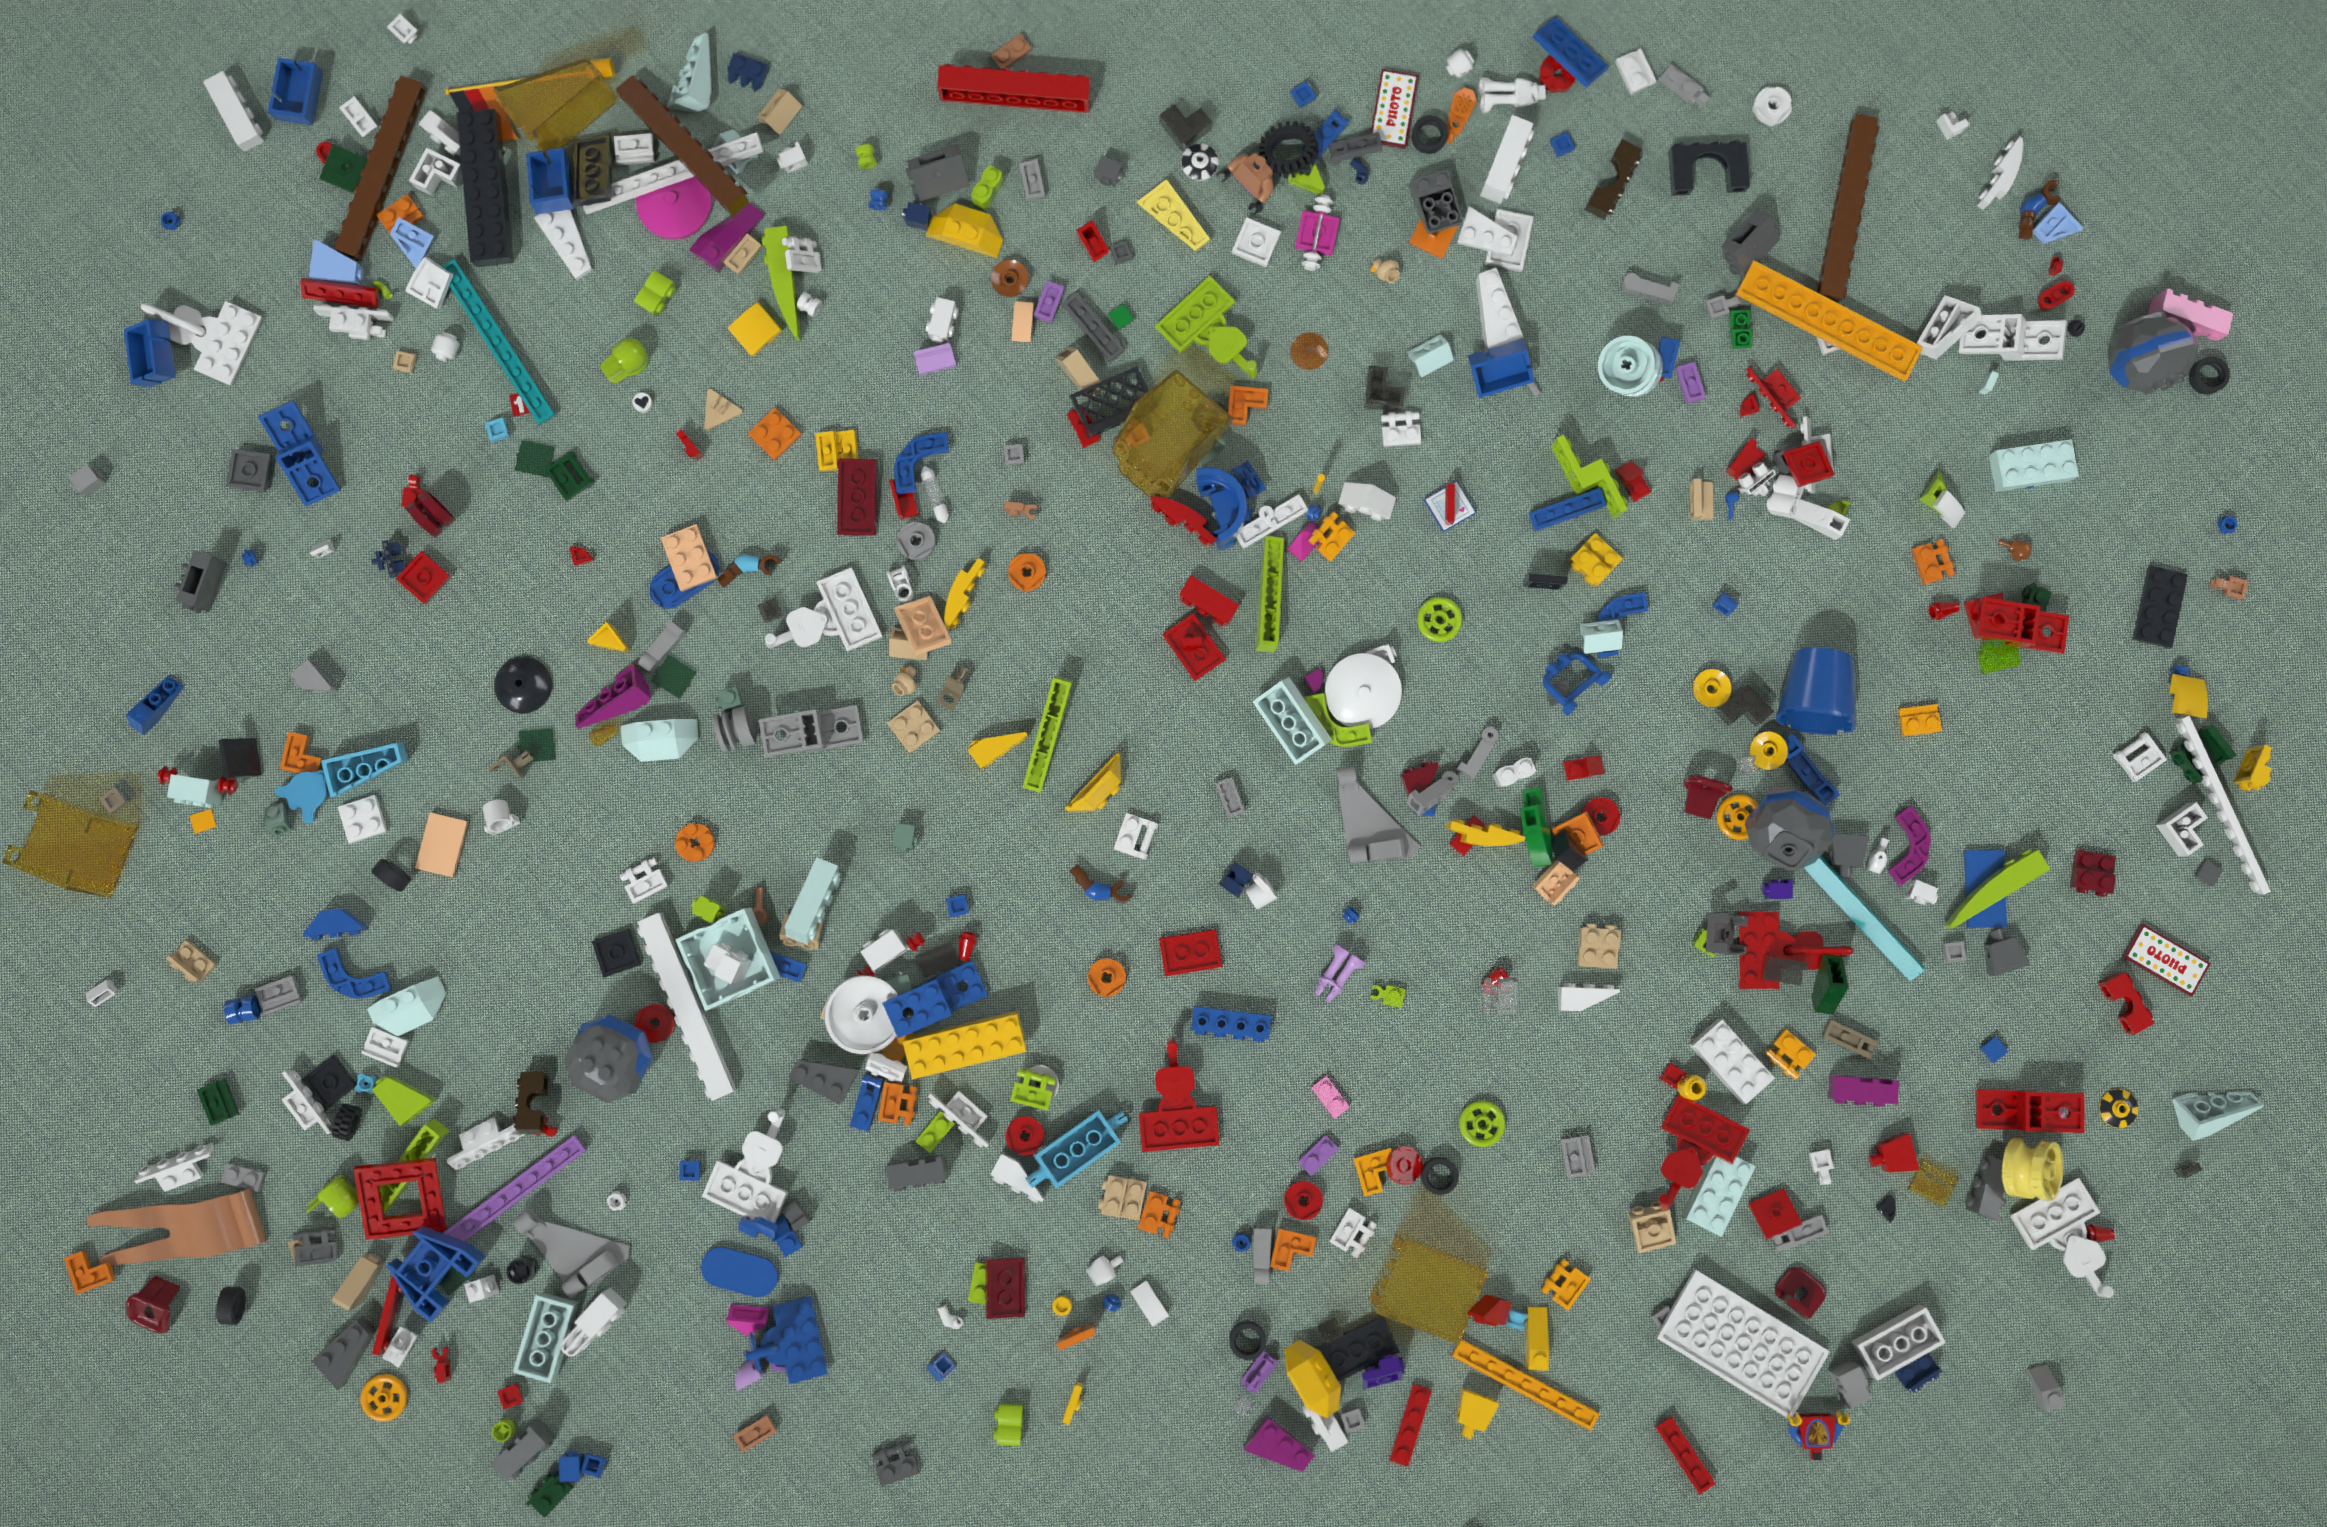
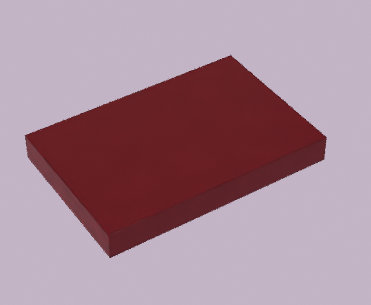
M1025 1257L985 1259V1318L1025 1317Z

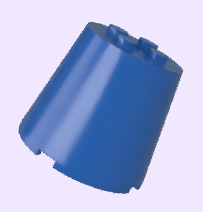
M1810 647L1797 650L1792 660L1776 714L1777 722L1782 726L1789 724L1791 729L1795 731L1818 735H1837V731H1843L1844 733L1854 731L1856 728L1854 658L1848 653L1831 648Z

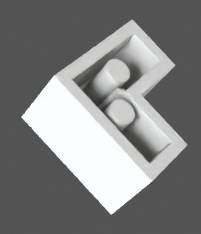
M426 148L409 181L415 188L433 196L441 180L457 188L459 187L463 179L462 166Z
M1345 482L1338 504L1345 507L1347 512L1356 513V511H1359L1360 513L1371 515V519L1381 521L1382 519H1390L1396 497L1372 484Z
M2197 802L2187 803L2156 826L2178 857L2189 856L2204 845L2193 828L2208 817Z
M727 943L713 944L704 966L716 971L714 974L716 977L730 984L742 982L753 960L749 959V955L742 951L736 952L732 950V946Z

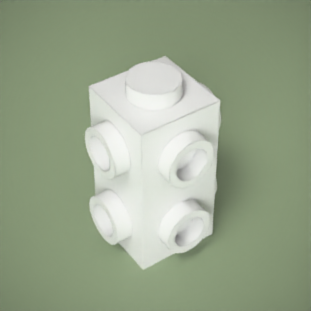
M936 297V302L932 303L930 309L932 318L931 321L927 322L926 332H928L929 338L933 342L939 344L943 342L948 343L949 337H953L954 326L952 324L953 320L957 319L959 312L955 301Z

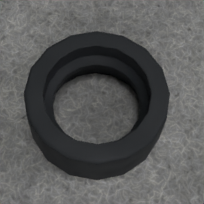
M1423 116L1413 126L1411 134L1412 144L1418 151L1424 154H1434L1440 151L1447 140V126L1437 116ZM1433 125L1438 128L1441 135L1439 141L1433 145L1423 143L1418 135L1421 127Z
M2217 357L2201 359L2191 367L2189 372L2191 387L2203 395H2211L2220 391L2228 384L2230 379V370L2227 364ZM2209 365L2217 370L2219 381L2215 386H2207L2202 382L2199 371L2203 366Z
M382 858L372 869V873L380 881L399 892H402L411 881L409 875L402 869Z
M1443 1157L1431 1158L1425 1162L1420 1175L1425 1188L1437 1195H1445L1453 1191L1459 1179L1458 1170L1454 1163ZM1438 1164L1448 1167L1451 1173L1450 1182L1440 1188L1433 1186L1428 1178L1430 1169Z
M227 1286L221 1290L216 1304V1318L219 1324L237 1325L241 1321L246 1306V1294L242 1287Z
M1242 1321L1236 1324L1229 1336L1231 1350L1238 1358L1243 1360H1254L1264 1352L1267 1343L1262 1327L1252 1321ZM1244 1329H1252L1259 1336L1258 1347L1252 1352L1242 1351L1237 1346V1335Z

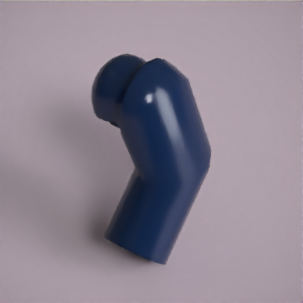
M1355 157L1350 165L1357 170L1356 182L1363 185L1368 181V168Z

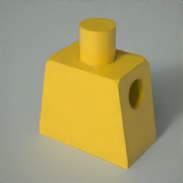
M1461 1388L1456 1417L1458 1423L1464 1425L1461 1435L1472 1439L1475 1429L1485 1432L1499 1407V1402L1496 1399Z

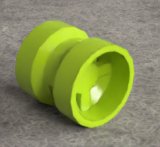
M864 144L855 148L856 155L859 157L858 166L860 169H870L877 166V160L873 155L875 152L874 146L872 144Z
M510 1418L500 1420L492 1428L493 1438L499 1442L508 1440L516 1432V1423Z

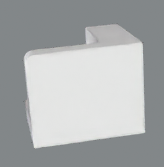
M1954 112L1947 115L1944 113L1936 120L1947 140L1962 133L1969 126L1966 119L1959 122Z

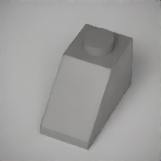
M307 659L290 673L293 678L292 682L298 689L333 693L338 691L314 661Z
M2047 1364L2028 1368L2027 1371L2038 1408L2048 1412L2066 1407L2061 1389Z

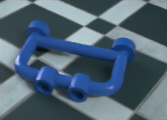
M1572 652L1569 655L1562 653L1556 660L1558 664L1550 663L1545 668L1547 673L1543 676L1542 682L1544 688L1564 707L1562 712L1568 716L1578 707V704L1574 701L1575 698L1594 682L1603 687L1613 676L1608 671L1603 673L1583 653ZM1573 660H1580L1593 674L1564 697L1550 683V680L1562 669H1565Z

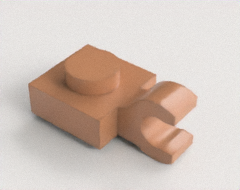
M1005 501L1004 510L1008 512V515L1018 517L1019 514H1026L1028 519L1036 520V516L1030 515L1029 512L1032 509L1038 510V506Z
M2229 576L2226 580L2221 578L2211 579L2209 587L2223 589L2224 596L2244 600L2249 581Z

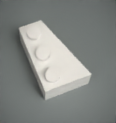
M1944 295L1917 342L1918 345L1923 347L1920 354L1938 359L1982 318L1980 307Z

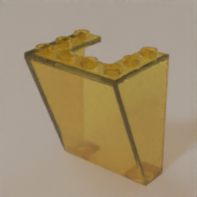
M588 58L493 90L498 96L495 100L501 105L518 128L521 127L524 131L523 134L530 142L534 140L538 144L536 146L538 151H543L544 154H547L546 150L564 148L619 101L611 89L604 83L605 78Z
M30 790L23 808L38 812L25 848L9 844L2 863L66 890L111 898L138 825L46 793ZM36 796L39 797V803L33 806V799ZM18 851L17 859L12 861V853Z
M1400 1232L1399 1235L1394 1236L1391 1244L1396 1256L1395 1259L1391 1258L1387 1269L1390 1270L1388 1276L1383 1277L1380 1287L1377 1286L1376 1290L1373 1289L1369 1296L1371 1307L1379 1315L1459 1345L1471 1317L1467 1315L1468 1311L1476 1304L1489 1271Z

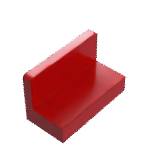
M1753 438L1744 445L1725 471L1738 482V478L1742 474L1750 473L1752 475L1754 472L1752 467L1756 463L1761 462L1766 456L1765 453L1755 447L1758 442Z
M890 479L889 482L900 520L918 516L913 492L897 495L895 481Z

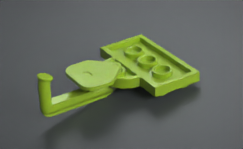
M1210 276L1155 325V329L1180 354L1196 342L1200 346L1209 347V354L1217 362L1226 364L1233 360L1250 378L1256 379L1258 376L1257 363L1254 360L1247 362L1239 354L1247 345L1246 336L1237 327H1227L1226 319L1223 316L1236 302Z

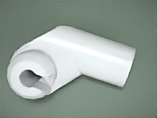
M946 1305L937 1309L946 1327L952 1329L962 1327V1318L951 1315Z

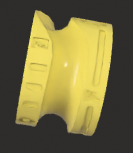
M2012 1138L2006 1147L2002 1165V1179L2006 1193L2013 1197L2034 1199L2036 1196L2044 1201L2052 1202L2055 1200L2061 1188L2063 1178V1156L2060 1146L2056 1142L2039 1141L2036 1147L2030 1148L2026 1146L2023 1138Z

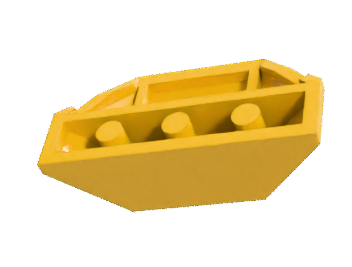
M956 203L933 216L926 233L928 237L994 258H998L1003 244V239L990 214Z
M1118 752L1065 807V810L1068 812L1101 810L1108 803L1106 799L1111 794L1115 796L1121 789L1119 786L1121 784V756Z
M1297 1340L1284 1349V1354H1286V1373L1306 1408L1321 1415L1324 1419L1328 1418L1339 1410L1341 1385L1321 1351L1301 1340Z

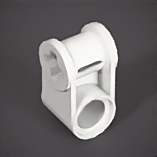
M905 565L891 572L889 570L886 571L897 599L904 604L911 602L914 598V592ZM902 590H909L908 596L900 597Z

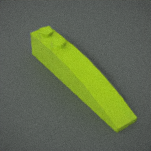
M787 226L764 228L765 235H762L763 246H766L767 252L764 253L765 265H768L771 283L784 319L796 341L799 342L801 338L798 309L796 308L794 271L787 270L785 251L790 248L782 244L783 238L790 237V231Z
M1265 536L1255 651L1274 653L1278 647L1284 538Z
M1056 675L1052 679L1022 788L1039 793L1042 791L1071 693L1073 680Z
M2029 848L2019 854L2021 857L2016 860L2012 858L2003 863V868L1984 880L1966 897L1945 923L1944 927L1946 929L1955 928L2051 870L2040 851L2030 850Z
M436 1119L426 1123L398 1161L430 1158L450 1130ZM411 1182L379 1186L384 1215Z

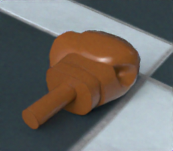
M2000 539L1998 541V544L2009 547L2008 552L2012 553V559L2018 562L2028 559L2032 552V545L2026 541L2014 539L2012 543Z

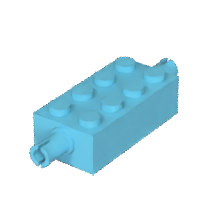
M1097 1110L1033 1156L1040 1166L1038 1170L1025 1178L1027 1182L1035 1178L1034 1181L1029 1183L1030 1187L1034 1188V1186L1047 1178L1055 1188H1058L1119 1145L1121 1142L1115 1135L1114 1130L1128 1121L1126 1116L1122 1117L1124 1115L1122 1110L1108 1120Z

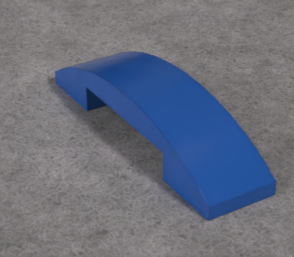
M1791 734L1785 739L1788 746L1787 763L1810 793L1826 806L1840 796L1839 792L1817 769L1804 752L1805 748L1795 735Z

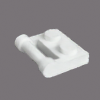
M2146 732L2139 735V738L2126 748L2113 754L2114 759L2120 763L2133 782L2138 781L2167 760ZM2143 744L2147 746L2146 750L2132 760H2127L2126 756Z
M1126 813L1114 850L1147 860V851L1154 831L1158 828L1159 824ZM1142 825L1147 826L1148 828L1140 851H1136L1134 848Z

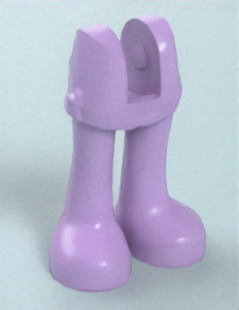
M1337 943L1334 944L1332 949L1334 952L1333 961L1324 975L1318 978V984L1314 992L1319 996L1325 989L1326 984L1331 986L1332 990L1325 999L1329 1003L1338 994H1341L1342 987L1355 969L1363 968L1366 964L1365 961L1351 954L1345 967L1334 981L1332 978L1350 954L1348 950Z

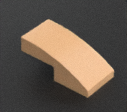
M1015 301L1012 341L1031 342L1034 302Z

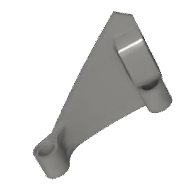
M1356 766L1337 768L1339 797L1349 863L1366 861L1374 863L1414 857L1420 845L1358 784Z
M530 1208L512 1220L518 1232L529 1237L563 1281L561 1285L564 1292L570 1298H573L586 1287L594 1285L629 1259V1245L542 1221Z

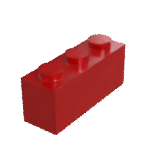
M1192 575L1179 593L1181 603L1188 607L1194 606L1197 608L1196 612L1204 617L1207 615L1212 617L1213 622L1220 627L1223 625L1227 627L1240 606Z

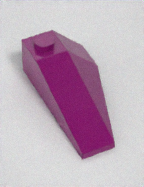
M749 203L733 217L729 216L700 235L689 249V252L717 273H720L725 266L723 263L746 234H751L765 214Z
M635 663L619 672L614 677L616 681L609 687H603L601 689L602 693L597 699H591L575 714V722L578 729L636 710L651 700L650 687Z

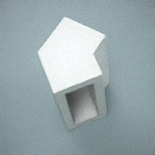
M105 980L85 993L87 1002L97 1007L116 994L115 991L118 989L112 980Z

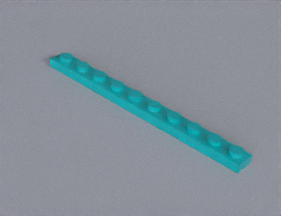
M453 259L441 266L454 274L449 285L536 422L542 425L556 416L458 262Z

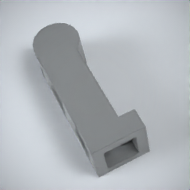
M1635 273L1627 274L1621 282L1624 292L1668 306L1674 302L1679 285L1678 283L1671 282L1669 286L1641 279Z
M670 620L665 625L666 628L638 662L649 673L653 672L687 634Z
M1487 727L1481 732L1478 745L1466 764L1463 762L1459 763L1456 768L1457 772L1470 780L1475 778L1498 740L1499 733L1495 728Z
M1451 771L1444 772L1441 779L1421 793H1418L1416 790L1411 792L1407 804L1419 816L1455 790L1458 776Z
M1253 1227L1254 1284H1269L1271 1227Z

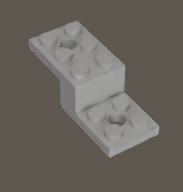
M858 705L820 712L814 709L759 719L765 758L802 751L812 753L864 743ZM840 722H845L847 725V729L843 733L837 731V725ZM785 730L786 738L779 741L776 737L777 732Z

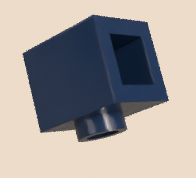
M914 201V203L908 202L907 208L904 207L902 219H904L906 226L928 230L932 216L931 207L925 206L924 203Z

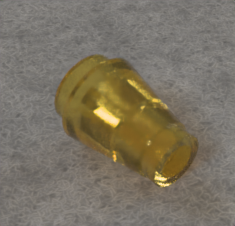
M609 724L592 729V732L588 733L595 747L599 745L601 747L618 734V731L614 724Z

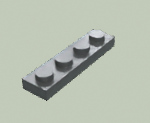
M1077 292L1062 303L1063 308L1110 363L1125 351Z

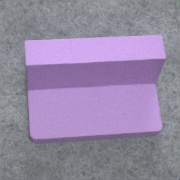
M950 343L913 352L920 376L956 367Z

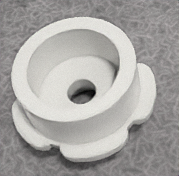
M619 1191L612 1192V1195L607 1198L609 1208L614 1211L617 1209L622 1210L626 1205V1196Z

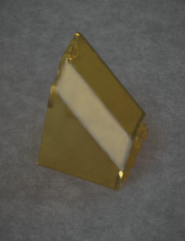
M1176 369L1135 401L1112 447L1113 454L1118 457L1120 463L1118 465L1119 471L1132 484L1143 491L1147 497L1162 496L1163 498H1169L1228 430L1234 418Z

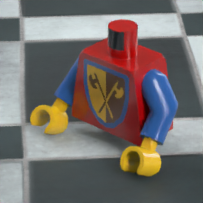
M1837 1411V1418L1831 1413L1799 1414L1796 1412L1793 1417L1789 1413L1787 1414L1789 1420L1788 1432L1796 1444L1800 1445L1803 1449H1810L1811 1460H1822V1449H1831L1833 1443L1837 1441L1844 1425L1850 1422L1848 1412L1842 1416L1841 1411Z

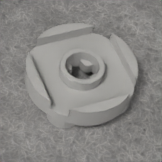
M910 522L901 528L897 539V546L900 552L910 560H922L927 558L935 549V535L928 525ZM915 536L916 538H921L920 545L918 546L911 544Z

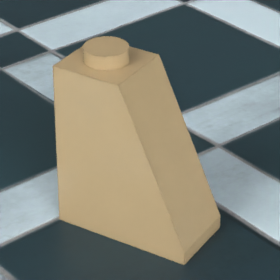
M1068 346L1054 357L1080 391L1100 382L1077 349ZM1099 388L1095 389L1093 396L1099 394L1101 390Z
M372 1253L361 1256L331 1301L346 1310L362 1305L384 1265V1262L380 1261V1257Z

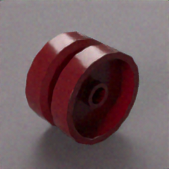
M426 489L418 495V500L424 507L415 501H412L405 507L414 521L434 538H437L443 532L437 520L448 527L456 520L446 507Z

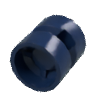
M1233 862L1228 869L1229 874L1224 875L1218 884L1239 898L1244 891V884H1249L1253 874L1236 862Z

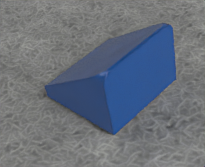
M942 1352L926 1368L940 1382L956 1365Z

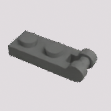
M1379 132L1334 142L1328 146L1329 153L1331 154L1330 159L1333 164H1339L1342 160L1383 151Z

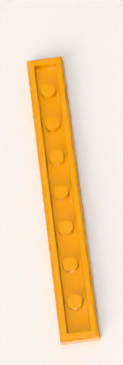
M1461 1338L1451 1354L1452 1357L1590 1431H1592L1600 1415L1598 1411Z

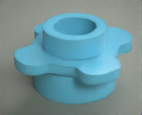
M363 1073L357 1076V1086H355L356 1092L360 1093L363 1091L373 1094L372 1089L377 1081V1077L375 1075L365 1076Z

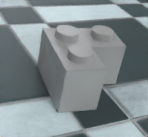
M1847 1360L1828 1369L1838 1393L1847 1408L1853 1409L1871 1400L1869 1395L1871 1390L1866 1380L1868 1375L1863 1367Z

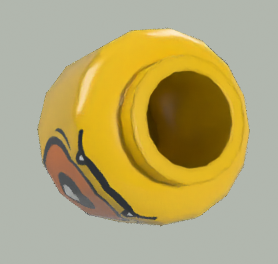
M1693 1074L1682 1076L1677 1085L1680 1095L1690 1100H1699L1705 1095L1707 1089L1704 1079Z

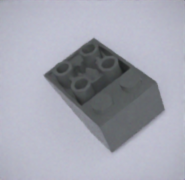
M1448 169L1410 181L1408 186L1427 235L1464 224Z

